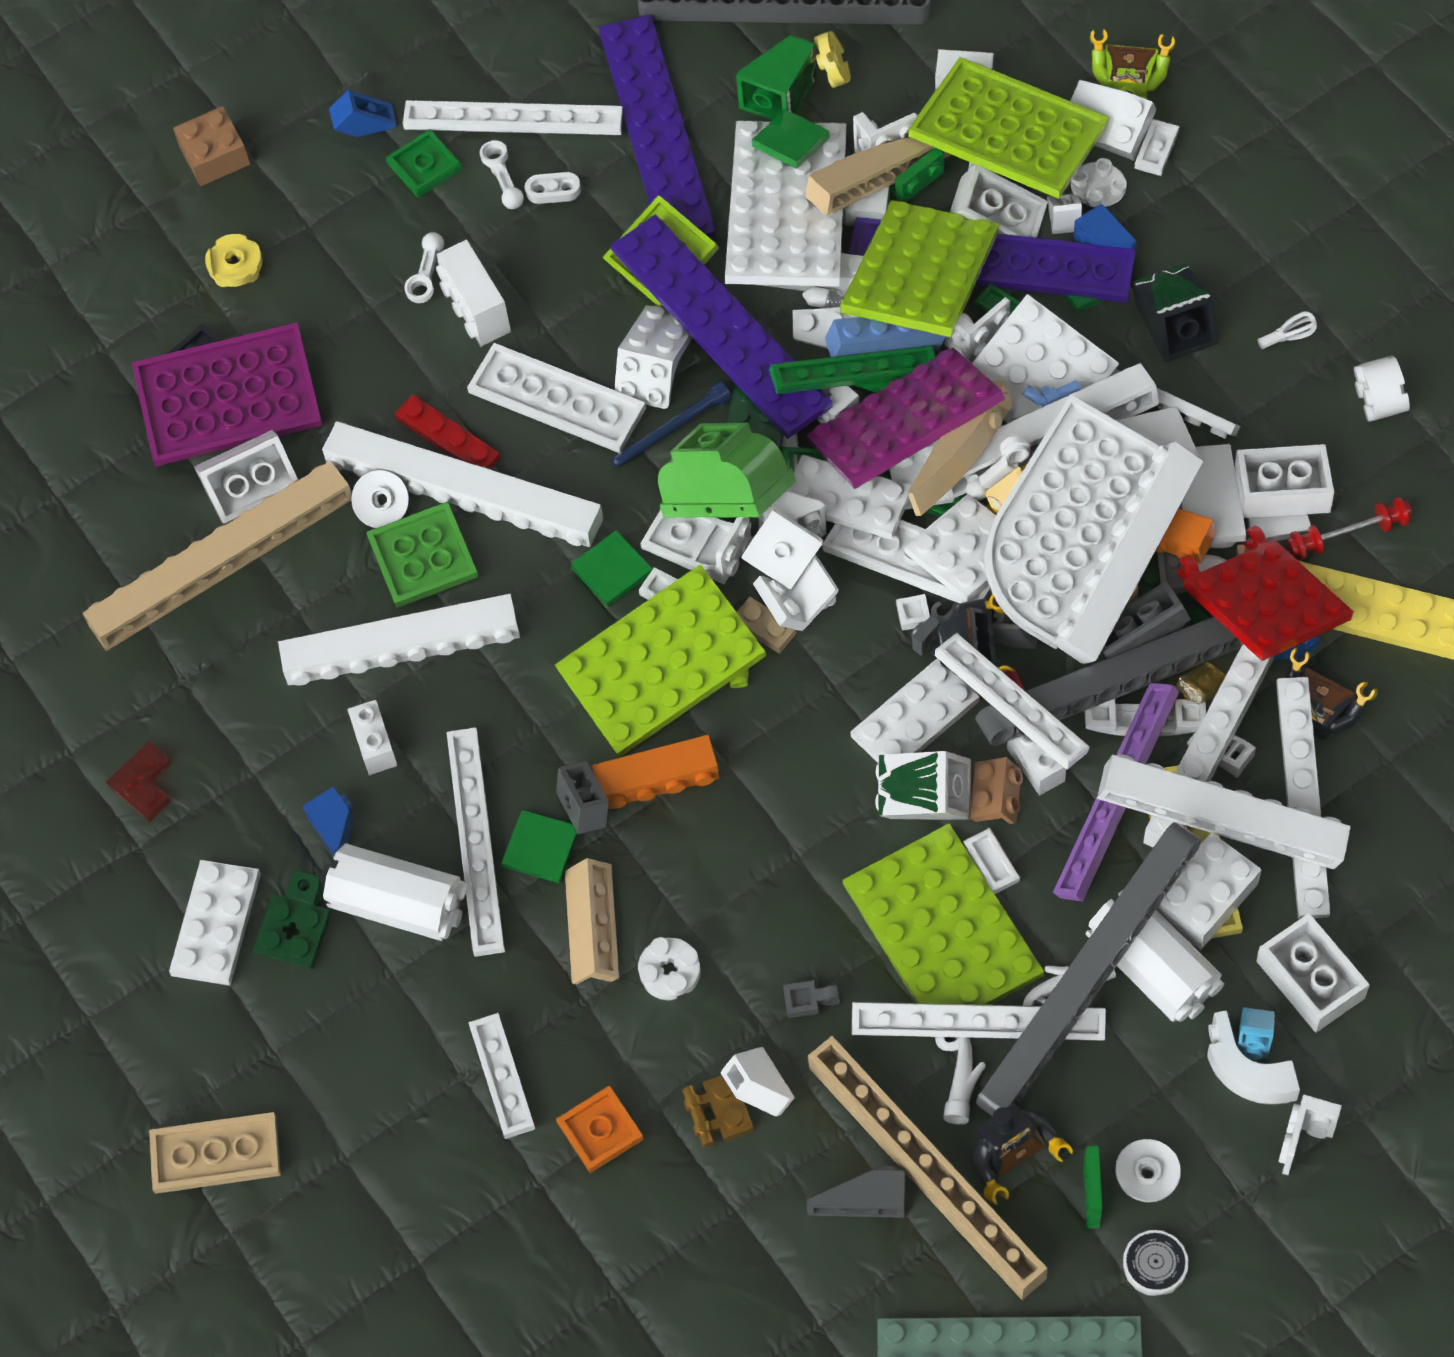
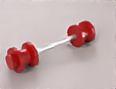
M1397 497L1393 499V505L1385 507L1383 503L1376 504V517L1321 535L1315 525L1309 526L1308 533L1300 535L1297 531L1291 532L1290 539L1287 540L1288 550L1293 557L1296 556L1299 560H1304L1306 552L1314 550L1318 555L1324 552L1323 540L1377 522L1384 532L1390 531L1392 524L1399 522L1401 526H1406L1409 524V518L1412 517L1411 507L1407 501Z

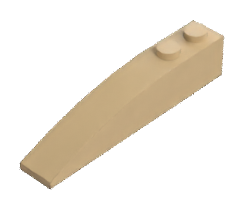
M909 137L852 154L810 174L807 180L805 197L828 216L895 183L897 176L935 147ZM942 151L944 153V159L952 155Z
M991 380L1002 390L1005 400L941 436L908 491L916 516L923 515L967 473L991 442L996 431L1001 427L1002 421L1008 410L1011 409L1013 402L1012 395L1008 392L1005 381Z

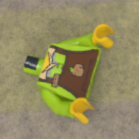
M1103 29V40L1101 41L1094 39L1093 30L1090 34V41L1095 45V49L1092 50V71L1100 85L1147 99L1149 91H1154L1165 80L1171 58L1168 56L1169 51L1173 50L1176 45L1174 37H1172V43L1168 47L1162 45L1164 34L1159 37L1158 44L1161 48V53L1158 54V49L1106 45V48L1103 49V43L1107 39L1106 30Z

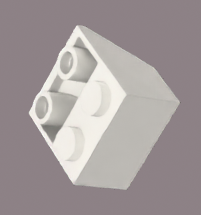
M789 491L781 495L758 517L760 529L773 508H775L819 538L827 535L825 506L823 502Z

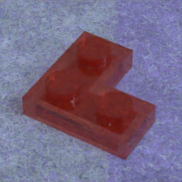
M148 741L106 784L150 823L171 802L169 797L152 782L172 763L165 754Z

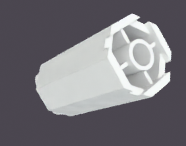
M346 843L336 852L333 859L339 862L336 868H329L323 898L325 901H328L326 903L327 907L440 941L448 938L452 927L457 928L463 914L462 910H459L460 901L463 900L467 891V883L461 881L460 877Z
M1112 899L1106 902L1089 922L1088 926L1092 929L1086 931V935L1089 938L1115 903ZM1157 910L1117 964L1172 1022H1182L1187 1017L1191 1020L1196 1018L1205 1008L1203 1002L1209 995L1213 997L1224 986V983L1220 980L1222 974Z

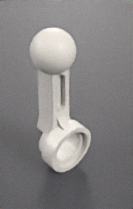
M489 141L480 149L481 160L486 166L491 168V172L497 177L503 191L502 202L504 206L509 209H517L522 205L524 196L520 189L514 187L506 170L507 147L501 141ZM493 154H500V155H501L500 157H498V158H496V159H490V158H488L489 156H491V155H493Z
M435 232L426 234L422 240L424 254L419 274L411 276L405 283L406 295L414 303L428 301L434 292L431 282L437 253H440L444 248L443 237ZM417 286L427 287V291L423 295L417 296L413 294V290Z
M1020 435L1005 439L1000 444L1002 458L978 477V479L967 483V494H970L976 500H982L986 497V492L1012 471L1019 468L1018 463L1026 460L1029 456L1031 448L1028 439Z

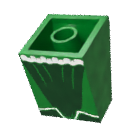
M790 35L741 69L736 75L739 108L769 120L776 118L784 109L796 114L817 78L815 44L810 43L806 39H799Z

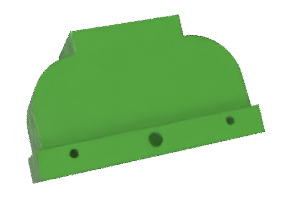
M702 423L670 451L672 458L660 469L658 486L663 502L659 505L663 517H760L796 482L793 469L787 468L783 455L777 445L761 434L752 433L749 423Z

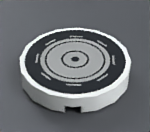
M1149 1230L1138 1234L1128 1243L1123 1255V1268L1127 1281L1136 1290L1150 1296L1166 1295L1175 1291L1183 1283L1188 1271V1256L1183 1244L1175 1236L1164 1231Z

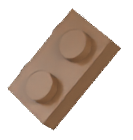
M1003 757L975 762L969 816L973 821L980 822L1002 818L1009 824L1017 823V813L1020 810L1019 792L1023 776L1021 769L1010 759Z

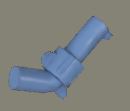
M1075 380L1057 389L1044 386L1041 389L1042 394L1028 385L1022 394L1043 408L1074 392L1080 391L1081 388L1078 381Z

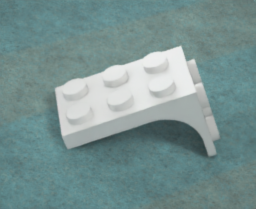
M645 306L618 347L615 391L643 401L646 405L666 409L670 404L672 383L678 362L693 338L667 310L660 306Z
M660 510L641 541V549L689 570L701 564L712 580L725 584L729 575L734 576L739 566V558L753 539L750 532L751 522H749V517H737L734 523L726 522L716 517H663Z

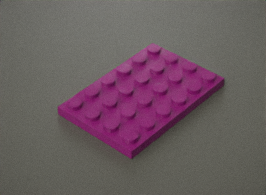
M297 322L131 362L155 466L237 447L271 430L278 436L323 426Z
M953 347L942 351L928 363L917 366L911 373L901 379L892 381L886 388L876 394L867 396L856 406L843 410L835 420L832 419L827 423L818 425L814 431L807 434L811 445L854 489H857L935 442L941 436L1005 400V397L998 386Z

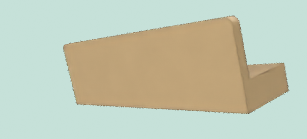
M586 858L565 871L572 984L576 985L590 977L609 982L619 978L612 867L609 863Z

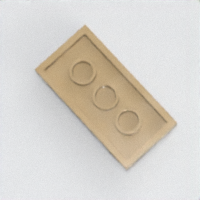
M275 1112L149 1130L152 1189L155 1194L281 1176L277 1117Z

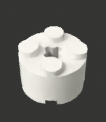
M1393 355L1354 367L1357 380L1355 382L1356 392L1359 399L1364 398L1366 405H1363L1368 422L1409 411L1408 393L1404 394L1403 387L1405 381L1398 361Z

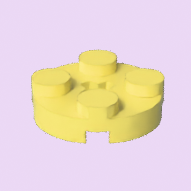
M826 32L815 36V44L820 51L819 54H816V60L821 70L826 69L831 87L836 88L849 82L851 79L849 65L847 61L843 62L841 54L844 51L836 35L833 32Z
M242 234L225 235L215 241L216 245L211 251L210 248L208 249L205 257L206 266L210 276L218 286L236 287L248 282L252 283L258 279L259 271L262 267V255L257 243L248 240L247 236ZM237 256V259L240 260L236 264L227 263L232 260V257Z

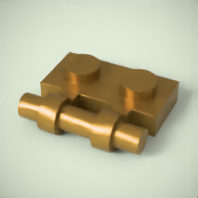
M722 1075L703 1082L706 1094L697 1095L693 1085L682 1089L685 1097L683 1104L686 1111L691 1113L695 1124L693 1131L695 1136L700 1138L704 1148L715 1144L712 1134L719 1131L724 1142L754 1132V1127L744 1101L735 1097ZM711 1106L716 1119L706 1120L703 1108Z

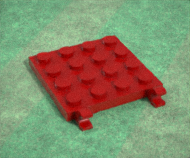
M1256 525L1246 530L1251 537L1243 541L1244 546L1249 551L1201 572L1193 556L1186 555L1179 559L1184 567L1177 569L1176 573L1181 579L1185 580L1183 588L1261 661L1350 621L1354 613L1349 606L1277 541L1267 542L1264 532Z

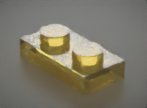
M1207 662L1181 677L1175 687L1183 693L1187 700L1200 705L1217 694L1226 674L1210 662Z

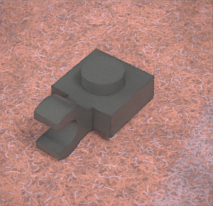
M936 602L932 606L931 616L925 623L920 622L912 632V648L921 656L938 639L937 628L939 624L948 620V617L953 612L950 610L945 616L938 615V612L942 609L941 602Z
M814 980L783 985L788 1018L819 1014L818 1005L836 1006L840 1004L836 985L816 989Z

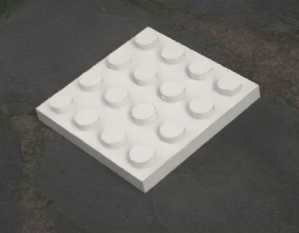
M1028 294L972 363L990 380L1005 381L1008 392L1012 395L1013 400L1011 409L1008 410L1003 419L1005 424L1042 408V406L1035 404L1022 394L1028 385L1042 394L1041 389L1044 386L1057 389L1077 380L1082 390L1110 377L1119 366L1116 360Z

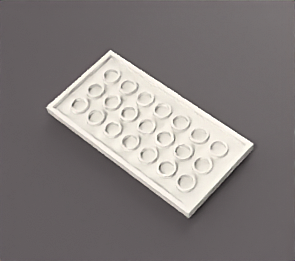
M736 121L725 284L839 287L843 208L826 216L805 197L810 174L833 164L837 160L845 158L846 123H815L829 130L830 138L796 169L752 147V139L770 122Z

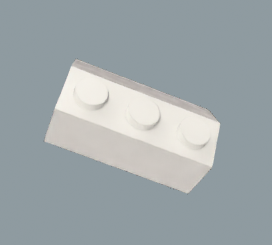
M273 430L194 466L223 524L237 518L242 512L253 509L268 496L279 493L287 488L291 482L298 480L281 441Z

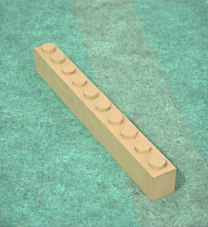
M331 461L317 466L310 474L300 480L291 482L287 488L279 493L268 496L261 504L251 510L242 512L230 523L219 526L212 534L202 540L193 542L186 550L176 556H170L155 569L142 573L137 580L127 586L118 588L106 599L93 603L88 610L83 612L90 629L104 649L108 651L351 501L352 493L349 484Z
M833 1036L808 1055L809 1069L895 1163L905 1171L907 1176L1021 1300L1025 1299L1046 1280L1047 1267Z

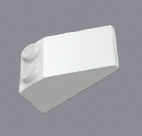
M1079 80L1071 102L1109 117L1106 129L1094 146L1135 161L1156 112L1154 103L1125 91Z
M975 164L961 177L950 213L960 214L963 218L985 219L999 223V234L1037 238L1048 201Z

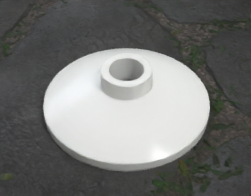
M384 470L371 471L362 476L355 484L352 491V507L356 516L364 524L378 528L403 518L409 504L408 490L404 482L397 475ZM381 494H385L387 497V502L384 505L378 502V497Z
M1152 1139L1137 1140L1126 1146L1118 1156L1115 1169L1116 1178L1122 1190L1130 1197L1142 1202H1156L1168 1197L1177 1187L1181 1173L1179 1160L1172 1149L1164 1143ZM1144 1170H1150L1153 1173V1177L1146 1179L1141 1173Z

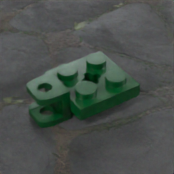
M297 871L289 881L285 897L272 894L253 949L255 955L313 970L332 914L330 909L321 907L324 900L325 885L320 882L317 876ZM296 925V929L300 931L299 935H293L292 939H287L286 929Z

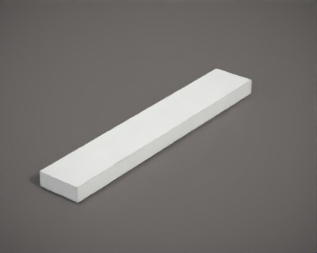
M958 633L935 649V656L1066 770L1088 753L1089 746Z

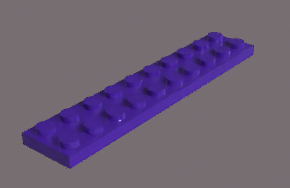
M651 14L599 26V34L619 103L623 107L624 120L649 205L659 195L710 239L715 238L716 230Z
M656 214L611 244L612 252L787 439L833 408V401L821 389L776 394L769 371L771 364L795 361Z
M856 217L849 254L865 255L881 222L880 219ZM998 233L975 285H993L998 288L1128 303L1135 249Z

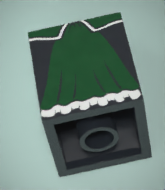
M1186 264L1133 281L1136 306L1165 362L1218 344L1212 296Z

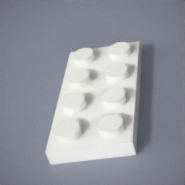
M806 455L801 456L794 472L796 482L787 491L823 502L826 521L893 539L908 503V491L911 485L876 476L857 489H854L829 462Z
M937 658L851 731V737L878 763L879 755L920 753L980 702V696L959 676L953 674L950 668L943 667Z
M200 860L169 970L171 976L231 986L261 875L259 869Z

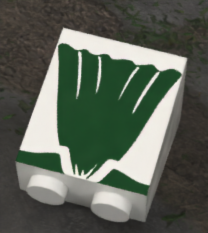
M947 751L879 755V763L876 766L878 794L875 800L878 816L889 819L971 820L969 817L971 806V759Z

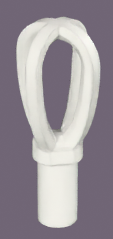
M1300 312L1288 319L1281 328L1259 338L1258 344L1261 349H1265L1278 342L1305 338L1315 332L1317 321L1310 312ZM1311 321V323L1308 325L1289 331L1290 329L1302 323Z

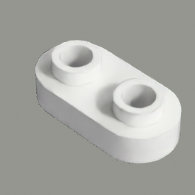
M570 172L538 174L531 176L526 181L525 191L527 198L533 203H555L576 199L580 195L581 186L579 178Z

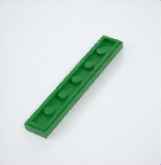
M929 345L771 364L769 371L776 394L901 379L911 373L917 366L928 363L936 358L933 346Z

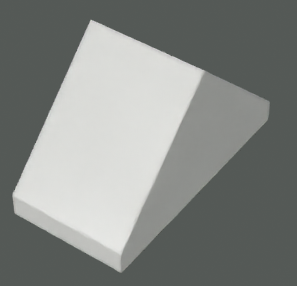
M890 185L844 207L843 223L846 226H855L856 217L882 220L889 206Z
M1073 193L1062 194L1059 199L1047 196L1052 234L1074 232L1075 220L1081 217L1082 205L1078 197Z

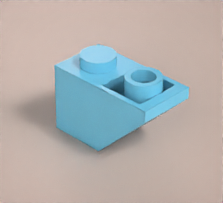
M1243 1007L1237 1048L1248 1059L1260 1060L1268 1058L1274 1033L1275 1012Z

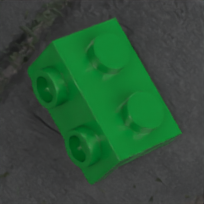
M933 148L895 178V183L890 185V193L900 202L906 203L944 173V153L940 149Z

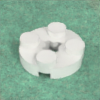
M659 937L654 939L651 945L642 952L638 962V971L644 988L649 994L662 1000H673L684 993L688 994L696 987L701 974L697 951L687 942L677 938ZM674 963V967L678 970L676 972L671 971L669 975H665L662 966Z

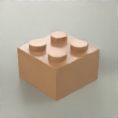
M223 106L173 128L179 147L200 186L250 165L245 146Z

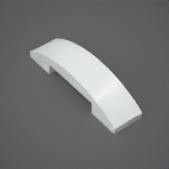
M1115 699L1084 711L1085 726L1093 731L1125 736L1140 704H1115ZM1176 699L1159 736L1197 732L1206 715L1205 699Z

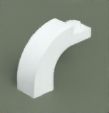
M1227 1011L1214 1013L1213 1022L1211 1025H1208L1212 1044H1209L1207 1057L1220 1081L1235 1094L1250 1101L1264 1104H1281L1297 1101L1300 1088L1292 1060L1274 1064H1260L1248 1059L1239 1051L1235 1044Z

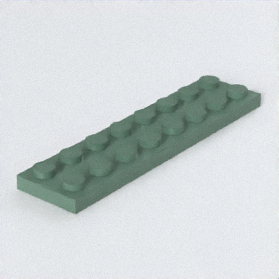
M1140 1316L877 1319L878 1357H1142Z

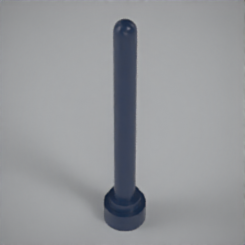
M720 380L709 387L710 390L706 392L707 396L613 457V466L620 467L712 405L718 406L720 404L723 406L729 402L732 396L727 387Z

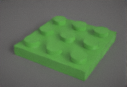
M448 502L366 532L396 608L478 578L477 570Z

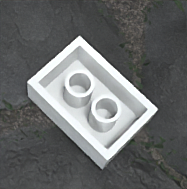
M465 240L437 253L439 265L436 266V271L441 279V282H439L440 287L446 297L451 296L453 299L452 306L458 318L463 317L466 323H464V326L470 338L476 337L480 346H483L510 333L511 329L505 301L469 242Z
M1325 444L1237 450L1234 468L1243 518L1330 513L1334 488Z
M1211 832L1156 910L1186 940L1202 950L1258 885L1262 869Z
M1310 913L1259 947L1256 962L1315 1033L1366 998L1370 984Z

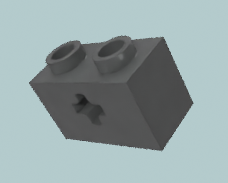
M583 761L558 767L556 793L577 834L606 828L609 802L588 762Z

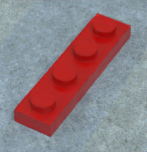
M413 394L394 413L397 421L451 458L489 470L501 459L499 452Z

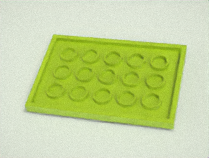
M959 57L910 126L908 137L1059 199L1106 129L1109 117Z
M891 200L841 302L840 313L952 337L999 233V223L985 219H967L957 213H949Z
M700 564L556 663L555 667L620 758L759 662L767 654Z
M950 824L843 879L845 889L916 1003L992 1005L1044 977L1042 967Z

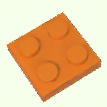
M610 1085L556 1118L557 1124L589 1173H592L644 1140L642 1133Z

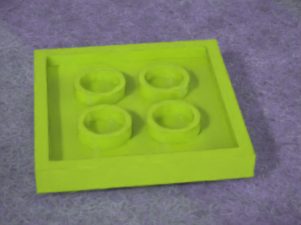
M659 195L621 236L623 237L656 214L703 265L719 249L714 241ZM610 248L603 256V259L653 303L665 309Z

